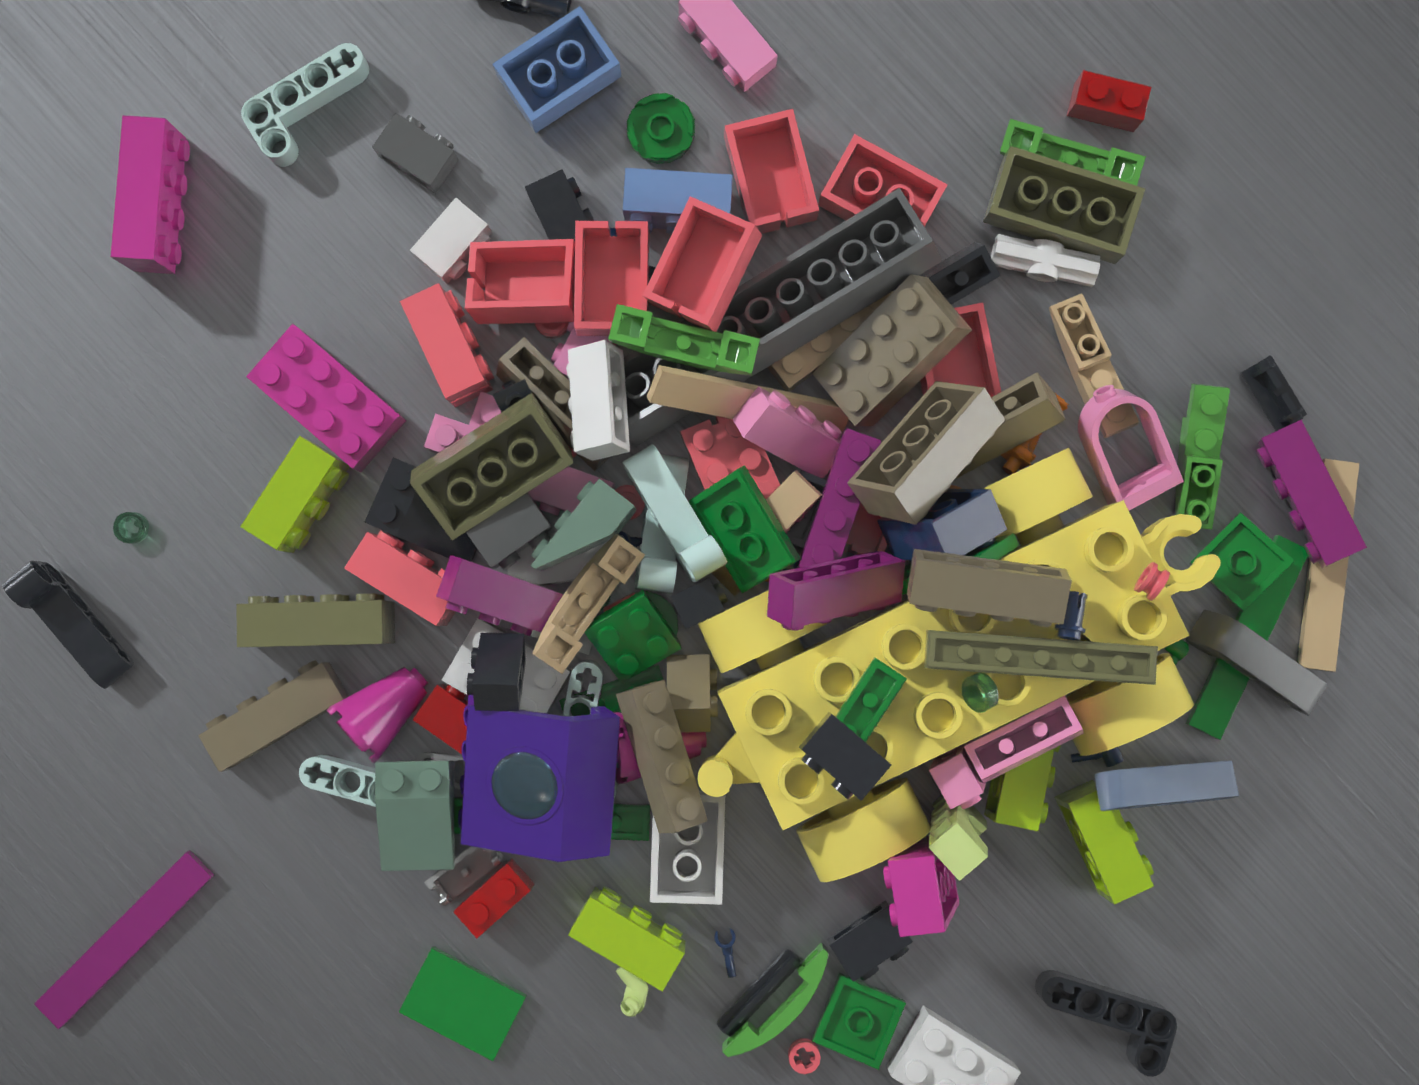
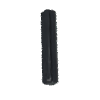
M785 949L718 1019L717 1025L725 1035L733 1036L800 966L801 961L793 951Z

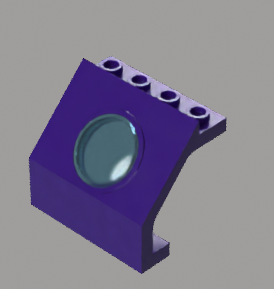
M468 695V706L464 708L463 713L464 723L467 727L466 740L462 743V757L465 761L464 775L460 778V791L463 795L462 809L458 812L461 844L557 862L610 856L620 717L605 706L591 707L590 715L559 716L526 710L475 711L473 695Z

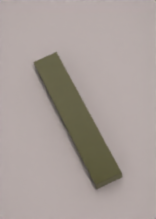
M927 630L924 668L1156 685L1158 646Z

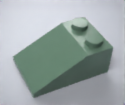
M454 760L375 762V803L381 871L455 869Z

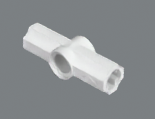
M1001 234L996 236L991 252V258L996 267L1024 272L1027 277L1038 281L1055 282L1060 280L1088 287L1095 285L1101 264L1100 256L1065 249L1063 244L1046 239L1028 241Z

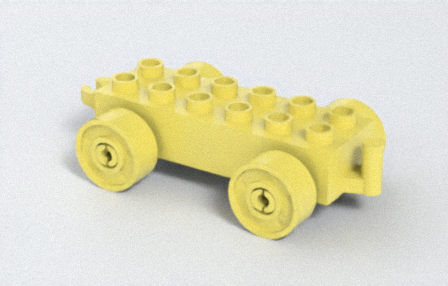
M1070 448L983 488L991 489L1007 527L1006 531L995 538L1014 533L1021 545L1000 560L1066 569L1072 580L1070 591L1079 592V595L1080 593L1088 595L1082 628H1085L1086 631L1084 634H1081L1079 641L1158 646V650H1161L1190 636L1171 595L1177 592H1187L1201 588L1213 579L1221 562L1219 557L1214 554L1203 555L1196 558L1189 568L1175 570L1165 561L1164 548L1173 537H1187L1198 532L1202 526L1201 520L1198 517L1178 514L1162 518L1147 527L1140 535L1124 500L1103 506L1064 525L1059 516L1060 513L1093 497ZM1151 562H1155L1158 564L1157 568L1159 571L1166 569L1170 572V576L1158 596L1150 601L1146 598L1147 594L1145 592L1137 593L1134 591V587L1145 568ZM768 590L698 624L721 673L734 669L753 659H756L761 669L718 690V695L736 733L716 755L710 756L703 761L698 771L697 780L699 787L709 796L720 797L730 791L729 789L732 784L760 783L782 830L810 818L800 825L796 832L820 882L835 881L877 865L911 847L930 832V824L908 778L885 781L1060 697L1065 696L1083 728L1084 734L1073 739L1079 754L1082 756L1101 753L1141 738L1178 719L1194 706L1193 700L1169 653L1157 655L1156 685L924 668L927 630L1067 640L1057 637L1058 630L1054 629L1057 623H1052L1050 627H1041L1031 624L1029 620L1014 618L1011 622L998 621L989 614L976 613L973 617H965L953 613L951 609L938 608L934 612H928L915 608V605L909 604V600H906L804 649L799 638L827 623L805 625L802 630L784 629L781 623L767 617ZM875 657L907 678L866 741L870 747L891 764V767L862 801L854 794L848 800L831 785L835 778L823 769L820 774H817L801 760L806 753L799 746L828 712L836 716Z

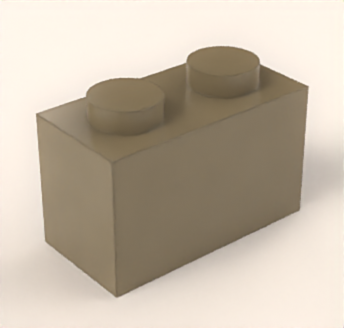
M710 654L668 656L667 690L680 732H711L710 717H718L717 695L710 696V690H717V669H710Z

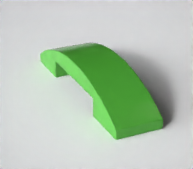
M1010 119L1000 154L1005 155L1009 147L1013 146L1137 186L1146 156L1114 147L1107 151L1043 133L1044 128Z
M617 304L608 341L650 356L680 364L720 372L752 375L760 338L724 330L722 334L652 317V312Z
M822 942L797 968L798 974L804 981L758 1028L747 1020L733 1036L728 1037L722 1043V1051L727 1057L751 1051L768 1042L789 1026L803 1011L818 988L827 964L829 953Z

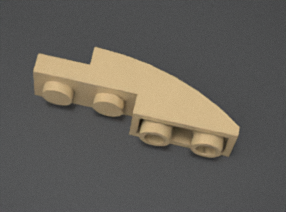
M1081 293L1050 306L1049 311L1062 351L1084 404L1093 397L1094 391L1100 387L1113 385L1115 389L1124 390L1110 361L1112 354L1083 294ZM1125 403L1111 409L1102 419L1099 428L1104 438H1108L1137 426L1139 420L1131 403Z

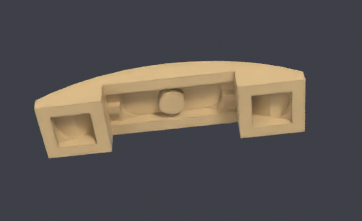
M796 470L766 501L785 533H787L796 522L802 520L822 494ZM725 565L711 572L734 596L738 595L740 590Z
M615 534L590 559L568 587L546 622L532 654L563 674L583 645L579 642V639L619 582L626 584L645 554Z

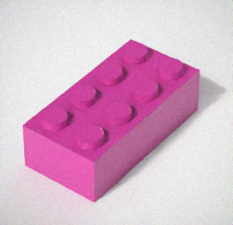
M122 115L110 257L134 272L175 274L176 264H180L182 256L178 236L179 230H182L184 227V212L181 209L182 196H185L187 192L184 163L189 160L190 145L188 140H186L187 138L166 118Z
M292 324L246 376L339 458L358 472H362L407 421L295 324Z
M925 836L911 847L891 857L888 860V866H884L883 869L886 888L892 889L894 903L889 906L890 919L893 927L898 926L900 937L945 932L959 906L955 876L929 848V836Z

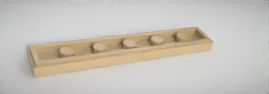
M659 365L647 398L653 404L733 419L757 389L758 385ZM759 386L770 393L773 390L780 392L790 401L792 406L796 408L799 405L806 407L816 416L818 421L823 423L825 420H828L835 424L843 433L849 418L835 401Z
M1322 459L1353 519L1360 463ZM1349 556L1321 568L1319 562L1313 564L1309 558L1297 663L1304 668L1336 672Z

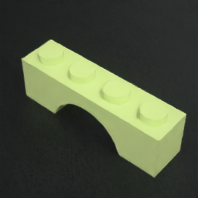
M941 795L932 805L934 810L931 813L929 848L960 881L988 857V847L979 837L987 829V820L974 806L962 809L959 805L950 809L943 795Z

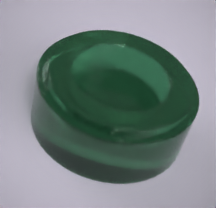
M978 672L963 681L962 695L964 701L972 710L983 713L997 705L999 701L998 689L988 675Z

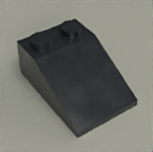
M393 457L365 519V523L446 558L455 556L472 562L477 547L465 532L451 540L410 484L411 470L416 467Z

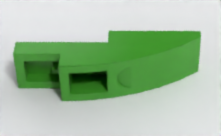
M1191 384L1187 417L1182 419L1177 463L1184 482L1176 486L1175 515L1196 516L1201 520V529L1212 530L1223 460L1220 459V451L1230 388Z

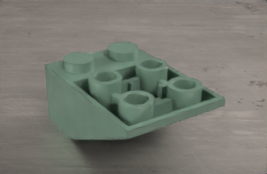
M600 478L595 484L589 481L577 496L580 503L572 513L566 510L554 525L558 530L550 541L543 539L533 551L531 556L535 558V561L531 566L537 570L544 571L608 542L615 534L618 535L637 509L631 502Z

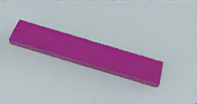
M191 850L187 851L34 1005L57 1029L62 1028L214 874Z

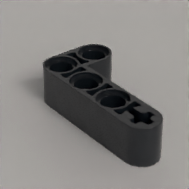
M30 561L2 584L5 593L13 602L22 608H29L35 611L89 677L100 687L107 689L134 665L132 658L65 578L49 563Z
M1055 970L1044 971L1037 977L1035 982L1036 992L1047 1006L1131 1033L1126 1051L1131 1064L1145 1076L1154 1077L1164 1071L1177 1031L1176 1018L1164 1006L1148 999ZM1058 984L1065 992L1069 993V998L1057 991H1054L1051 995L1047 990L1049 987H1055ZM1086 993H1095L1096 1000L1091 1007L1082 1008V997ZM1123 1003H1128L1130 1006L1128 1015L1124 1018H1116L1115 1011L1117 1007ZM1157 1014H1163L1162 1025L1159 1028L1150 1029L1152 1017ZM1146 1049H1153L1152 1059L1147 1063H1140L1141 1053Z

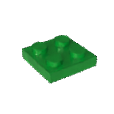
M1240 512L1190 562V565L1193 564L1196 558L1203 555L1214 554L1218 556L1221 562L1220 567L1209 582L1243 613L1295 560Z
M644 589L595 617L584 632L621 684L682 649L679 639Z
M839 972L813 1034L812 1041L879 1070L906 1002L861 981L855 980L853 982L849 976Z

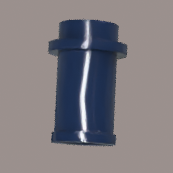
M1070 591L1064 624H1055L1054 629L1058 630L1057 637L1076 641L1081 639V634H1084L1086 631L1085 628H1082L1087 594L1080 593L1079 595V592Z

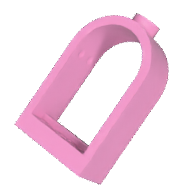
M1106 385L1095 390L1093 397L1085 404L1080 413L1078 433L1107 504L1110 505L1124 500L1130 511L1184 482L1154 408L1144 399L1126 390L1115 389L1113 385ZM1132 403L1138 413L1158 464L1117 485L1099 442V427L1102 419L1111 409L1121 404Z

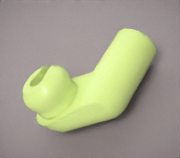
M619 967L616 973L626 984L624 998L620 1005L621 1011L624 1015L633 1017L641 1013L645 1007L648 984L622 967Z

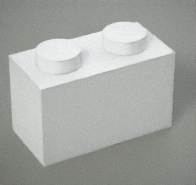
M455 198L410 251L415 258L448 284L451 279L457 280L467 269L468 264L466 262L469 259L470 242H490L491 238L489 235L492 231L486 222L459 199Z

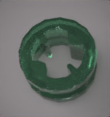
M137 512L121 513L113 523L114 535L123 543L140 542L145 539L149 532L148 520L144 515ZM131 518L135 519L134 525L139 530L138 533H131V537H128V530L123 528L124 523L132 522Z

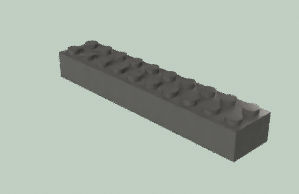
M896 189L737 288L717 332L723 334L724 330L760 338L752 375L693 367L638 351H633L625 356L624 371L629 441L637 447L694 412L649 402L647 394L659 365L744 382L896 290L910 274L920 275L942 262L934 241L901 189ZM686 320L680 322L681 324L701 328Z

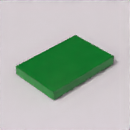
M745 465L688 501L708 536L711 535L721 548L727 560L725 566L742 594L770 578V574L780 572L801 559Z
M433 946L399 1013L494 1061L527 994Z

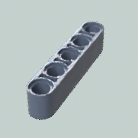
M1232 761L1120 769L1094 774L1100 811L1214 801L1239 796Z

